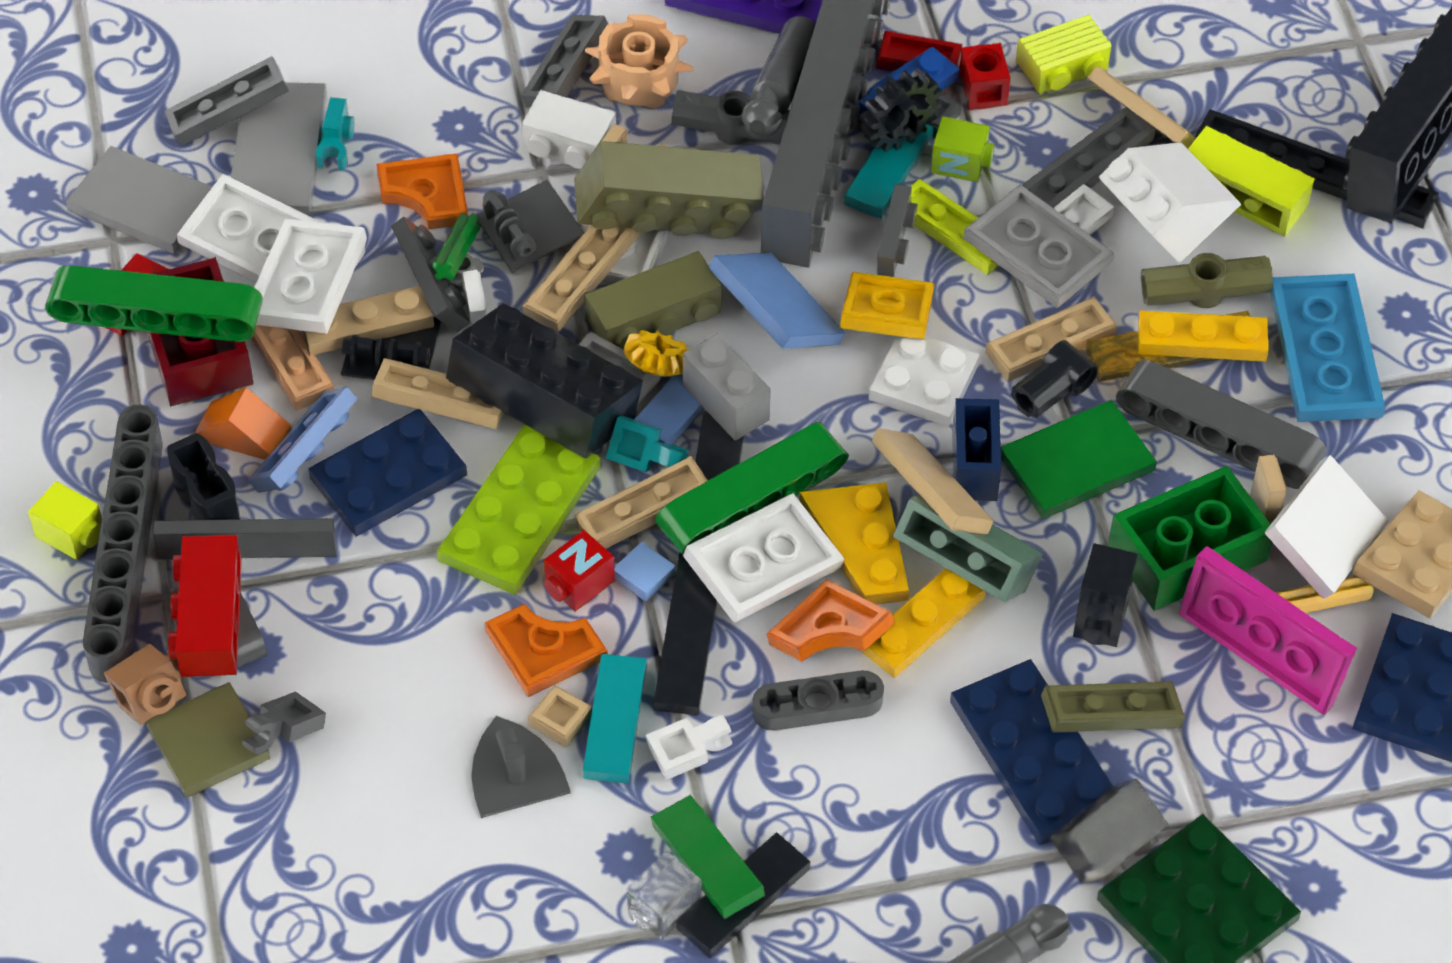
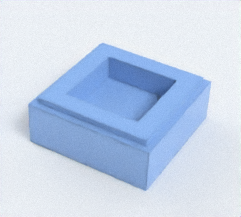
M643 542L639 543L614 567L615 580L645 602L675 575V565Z

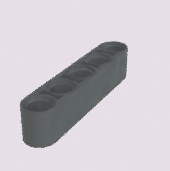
M1138 361L1116 394L1117 403L1130 415L1254 472L1256 471L1259 456L1275 455L1285 485L1293 489L1300 488L1326 454L1324 443L1314 434L1153 361Z

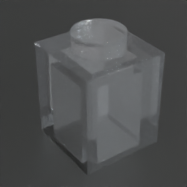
M666 851L627 888L628 915L641 930L646 932L651 930L663 940L676 928V920L702 898V880Z

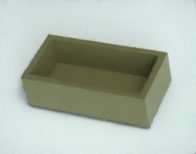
M600 141L574 178L578 224L592 225L594 228L601 230L623 227L632 228L635 232L639 233L661 230L672 231L673 234L678 236L699 233L711 234L713 238L726 239L735 236L764 200L760 155Z

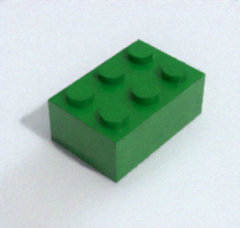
M1225 466L1114 514L1108 547L1138 554L1133 582L1151 608L1156 611L1183 599L1197 556L1207 546L1243 571L1268 561L1272 541L1264 532L1271 524L1230 468Z

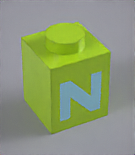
M942 116L933 144L931 173L978 183L983 167L990 168L993 160L995 144L988 143L990 126Z

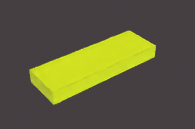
M919 178L911 185V203L918 204L914 226L989 275L998 264L963 239L964 229L977 220L978 217Z

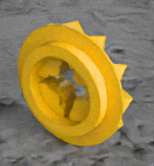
M640 330L638 334H629L623 349L626 358L637 368L646 373L663 377L683 374V354L689 351L686 349L684 342L675 341L672 335L665 336L660 334L659 331L649 333L646 330Z

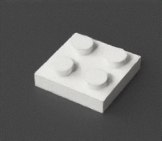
M896 336L869 389V400L949 427L954 417L955 399L964 397L979 365L980 354L925 336V340Z

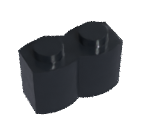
M194 433L168 445L167 453L175 490L179 497L192 507L194 520H241L233 479L224 468L217 465L215 453L210 443L201 435Z

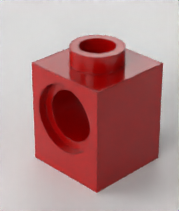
M1001 43L961 47L959 77L968 110L1008 105L1011 77Z

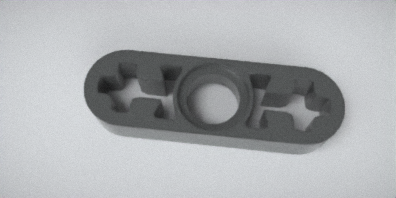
M866 670L770 683L761 686L754 693L752 716L758 726L771 731L869 717L876 714L882 707L884 684L878 675ZM860 688L865 689L866 694H869L870 698L861 699L860 694L856 693V690ZM839 691H843L842 699H845L842 704H839ZM819 692L827 695L831 702L824 708H813L806 703L805 699L808 695ZM793 697H798V710H793L794 702H791ZM767 702H775L779 712H771Z

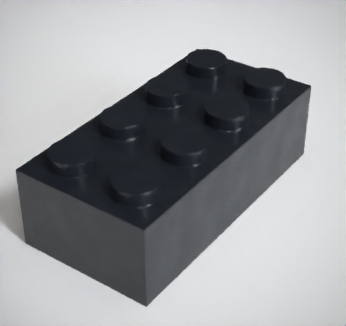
M504 303L453 338L446 379L449 382L467 390L477 398L495 406L507 415L585 459L611 439L617 417L625 416L635 419L643 383L642 379L627 372L624 368L605 360L591 352L588 348L578 345L555 332L552 328L540 324L522 314L516 308Z

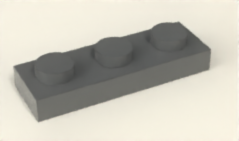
M571 15L520 95L526 108H531L540 90L567 98L592 58V55L585 52V48L599 47V37L609 24L605 16Z
M273 56L164 112L174 137L179 145L183 146L275 100L277 97L289 92V89Z
M403 216L391 228L434 317L458 333L470 324L463 309L466 301L460 291L454 285H450L445 277L441 281L434 277L436 270L432 265L437 254L433 247L437 242L432 233L424 225L421 224L417 227Z

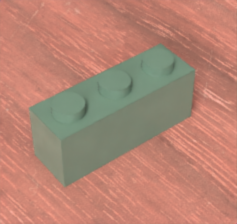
M920 495L909 499L893 535L894 538L1003 602H1007L1026 592L1043 555L1042 552L993 524L989 533L984 535L951 530Z

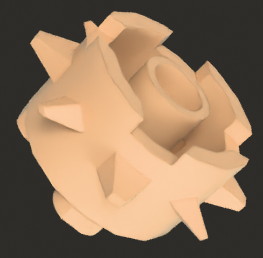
M628 15L626 22L619 24L613 22L605 27L599 37V47L585 48L586 53L599 59V67L590 77V81L592 84L602 85L603 94L609 101L621 102L629 106H646L656 109L665 104L666 98L673 93L678 85L679 72L693 71V66L679 60V51L688 42V38L685 35H674L667 29V23L663 19L651 15Z

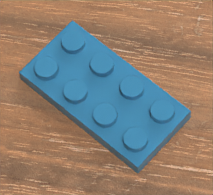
M1355 273L1272 277L1273 288L1270 295L1297 422L1383 418L1385 404Z

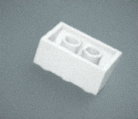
M1181 142L1128 148L1099 176L1100 180L1145 229L1179 263L1241 205Z

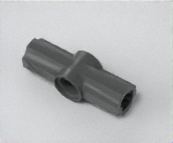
M678 90L674 100L671 125L716 132L717 137L722 142L730 145L744 143L749 138L780 144L790 109L782 114L781 126L774 135L768 138H755L746 132V125L742 122L743 108L752 101L751 97L746 93L729 91L720 97Z

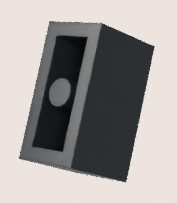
M1093 543L1081 586L1073 637L1084 639L1094 645L1105 644L1117 647L1129 603L1137 553Z

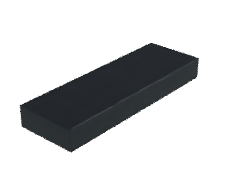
M776 832L744 860L745 864L763 885L764 897L724 919L705 895L676 920V929L708 958L713 957L810 870L811 861L779 833Z

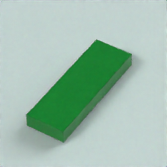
M691 794L651 816L653 828L724 919L765 896L763 885Z

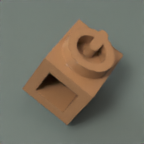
M151 644L146 645L104 672L119 707L140 725L156 715L168 712L177 701L187 695L179 679L181 675L177 660L170 659L169 653L164 655Z

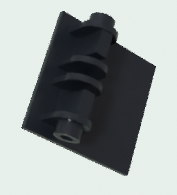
M433 316L434 327L385 339L379 337L376 341L370 338L359 337L357 334H353L352 338L345 337L342 344V354L346 356L341 376L375 380L384 358L430 369L441 321Z

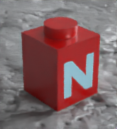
M582 530L544 559V586L554 600L557 602L564 601L576 612L615 582L614 556L589 533Z

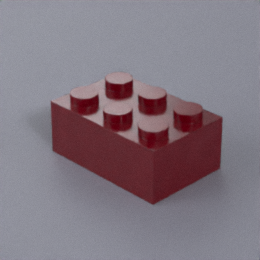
M216 257L154 273L157 275L224 282ZM146 332L170 407L254 384L245 341L235 342Z

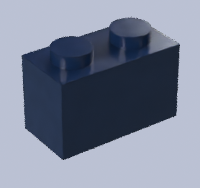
M956 398L952 427L953 478L975 501H997L1001 477L999 399Z

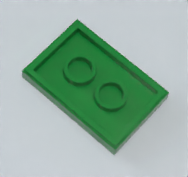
M1112 400L1001 446L1002 462L1042 519L1155 471L1157 464L1153 455Z

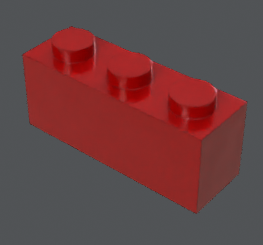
M237 535L182 537L181 555H174L173 577L175 582H179V593L171 594L172 620H177V630L169 632L168 652L170 659H177L181 677L237 675L242 557Z

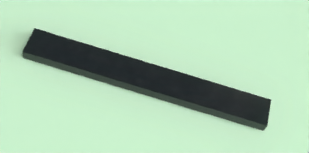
M704 411L695 462L706 479L710 480L740 463L745 435L735 441L707 411ZM680 551L654 696V710L699 716L718 601Z

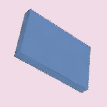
M772 253L715 255L708 267L782 349L839 345L846 335V332L840 328L833 318Z

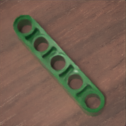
M66 265L59 267L55 273L45 304V310L53 319L70 324L244 342L250 340L254 335L263 297L256 288L240 283Z
M815 422L675 498L661 509L655 518V522L683 555L686 546L792 493L797 496L800 492L806 491L831 477L844 466L849 458V454L821 422Z

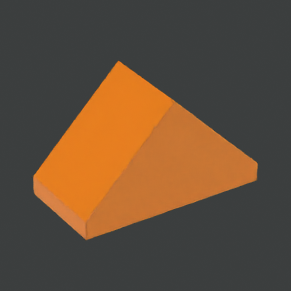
M245 387L212 401L195 433L204 437L212 445L265 460L291 431V424Z

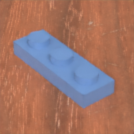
M347 386L325 391L247 481L258 493L272 490L282 491L289 487L297 479L298 473L296 470L301 464L312 459L324 447L322 440L330 431L338 429L349 418L347 411L357 401L356 396Z

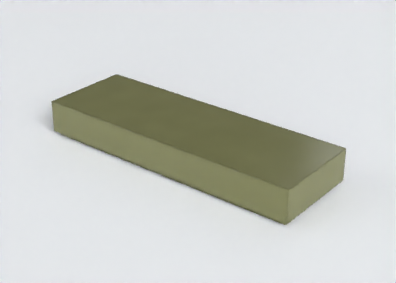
M1173 681L1048 685L1044 687L1041 694L1052 732L1181 728L1185 720Z

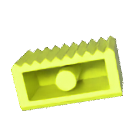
M1088 14L1018 39L1016 63L1036 91L1042 95L1045 91L1049 92L1051 89H1063L1073 81L1077 82L1080 78L1084 80L1086 76L1089 77L1095 67H1101L1106 71L1109 66L1111 43L1107 41L1106 35H1103L1102 30H1099V26L1095 24V20H1092L1091 15Z

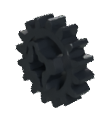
M916 68L910 75L907 70H903L898 80H895L892 76L889 77L886 84L875 89L876 98L866 101L865 104L869 110L860 114V118L864 122L860 126V130L876 149L881 147L884 152H887L892 145L896 150L901 149L905 140L912 144L916 137L927 131L926 123L936 120L937 116L933 111L942 107L943 103L938 98L943 95V91L927 72L922 73L920 69Z

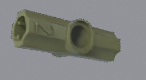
M1202 253L1192 258L1190 264L1141 269L1144 304L1150 306L1190 301L1197 307L1211 308L1221 303L1223 297L1272 292L1273 279L1270 259L1265 255L1224 260L1219 255L1213 253Z

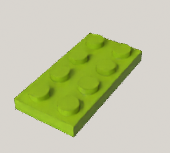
M524 424L437 550L438 561L516 595L600 469V456L591 454L585 459Z

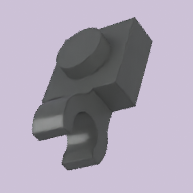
M296 691L261 704L260 714L252 715L245 721V725L256 733L252 737L244 739L242 745L254 754H261L270 748L278 736L291 742L323 729L326 712Z

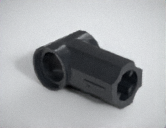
M1061 340L1049 350L1041 366L1012 387L1011 396L1015 400L1018 409L1028 418L1030 416L1039 417L1069 393L1077 396L1086 391L1097 377L1099 367L1067 340Z

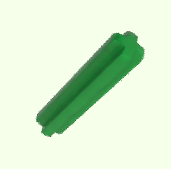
M472 212L470 216L464 213L459 215L432 265L436 270L434 275L436 279L441 281L445 277L452 280L456 276L481 228L477 223L479 218L477 214Z

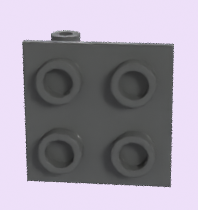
M548 179L509 199H506L503 193L490 190L483 196L484 202L482 206L484 211L477 214L479 216L478 223L512 273L579 240L584 234V231Z

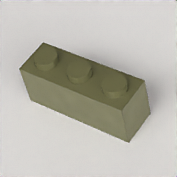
M697 251L585 294V318L594 334L624 349L629 334H638L640 330H646L649 333L659 331L660 334L667 336L677 329L698 321H706L714 315L721 313L722 286L708 267L701 253Z

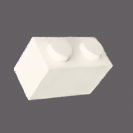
M540 90L521 124L523 151L540 158H548L568 164L573 168L581 169L599 142L603 140L613 124H616V112Z

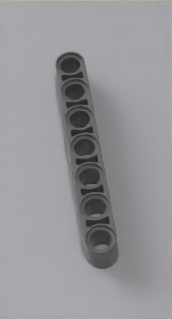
M142 404L125 408L118 418L83 635V648L90 673L95 679L105 683L108 682L104 672L132 655L163 449L157 414L151 407Z

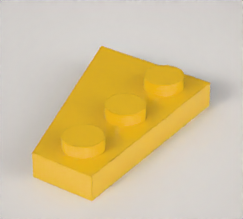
M887 483L800 492V503L843 556L844 562L841 570L857 595L875 604L908 601L909 587L899 540L893 537L896 526Z

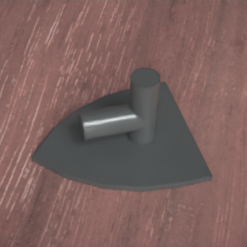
M496 716L482 734L473 757L471 780L481 818L571 794L565 773L556 755L542 739L522 725Z

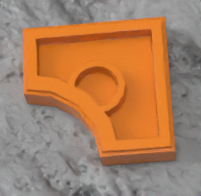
M458 153L376 164L382 204H399L413 209L424 219L428 230L452 227L459 215L462 213L468 215Z
M826 579L766 635L769 645L802 662L814 653L832 647H853L865 651L895 622L891 611Z
M523 604L484 622L485 632L527 697L600 663L601 654H608V650L586 617L571 622L549 621L535 615Z

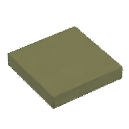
M230 682L146 721L147 729L186 798L271 759L269 749L261 754H254L242 745L244 739L252 737L256 732L245 725L246 719L250 716Z

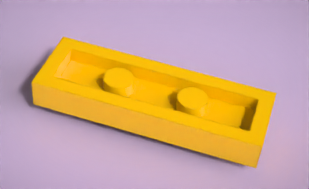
M1139 310L1138 354L1263 362L1267 360L1269 351L1267 318Z
M945 568L893 614L895 624L865 651L861 650V652L895 678L985 598L986 591Z

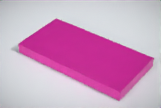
M1208 546L1198 554L1178 615L1325 715L1334 706L1357 648Z

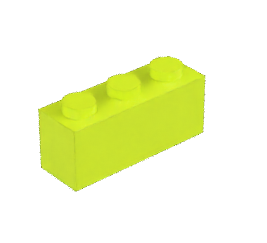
M1206 126L1188 148L1241 203L1234 212L1284 237L1309 205L1314 178L1267 156L1263 152L1244 145L1226 134Z

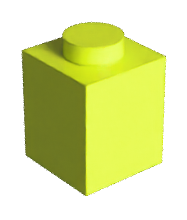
M57 481L28 511L35 537L76 560L88 548L94 547L99 541L102 522L99 505Z

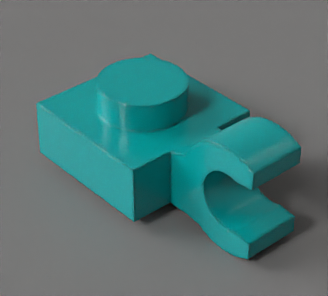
M330 97L322 125V141L315 151L318 168H323L324 161L329 157L337 158L339 170L344 171L348 165L345 142L346 140L351 141L353 138L355 121L353 116H348L346 99Z
M625 416L617 417L606 459L647 472L650 471L653 461L670 467L686 459L689 450L677 445L659 442L662 432L660 428Z

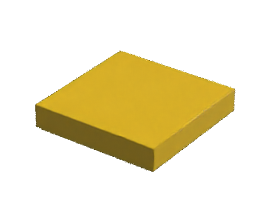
M852 272L842 310L840 328L925 340L935 283Z

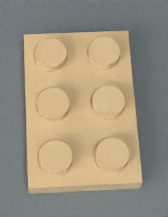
M1418 490L1357 560L1352 574L1430 619L1452 593V508Z

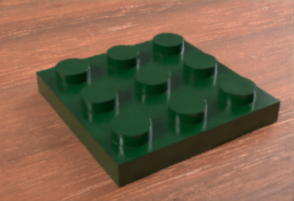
M1201 814L1101 888L1097 896L1098 902L1158 963H1244L1299 921L1301 910L1204 814Z

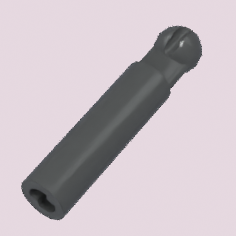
M802 16L793 17L783 25L752 89V101L743 108L741 117L742 122L746 125L745 130L755 138H768L774 135L781 126L782 114L789 109L794 99L816 25L809 18Z
M1041 904L1032 907L1025 915V918L1003 932L996 931L947 963H1029L1046 951L1060 948L1065 943L1070 932L1068 916L1054 904Z

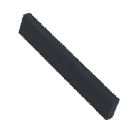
M1212 109L1207 113L1195 135V138H1197L1202 130L1208 126L1314 178L1313 189L1347 201V190L1343 189V183L1349 170L1350 160ZM1418 185L1395 219L1423 229L1437 202L1439 192Z

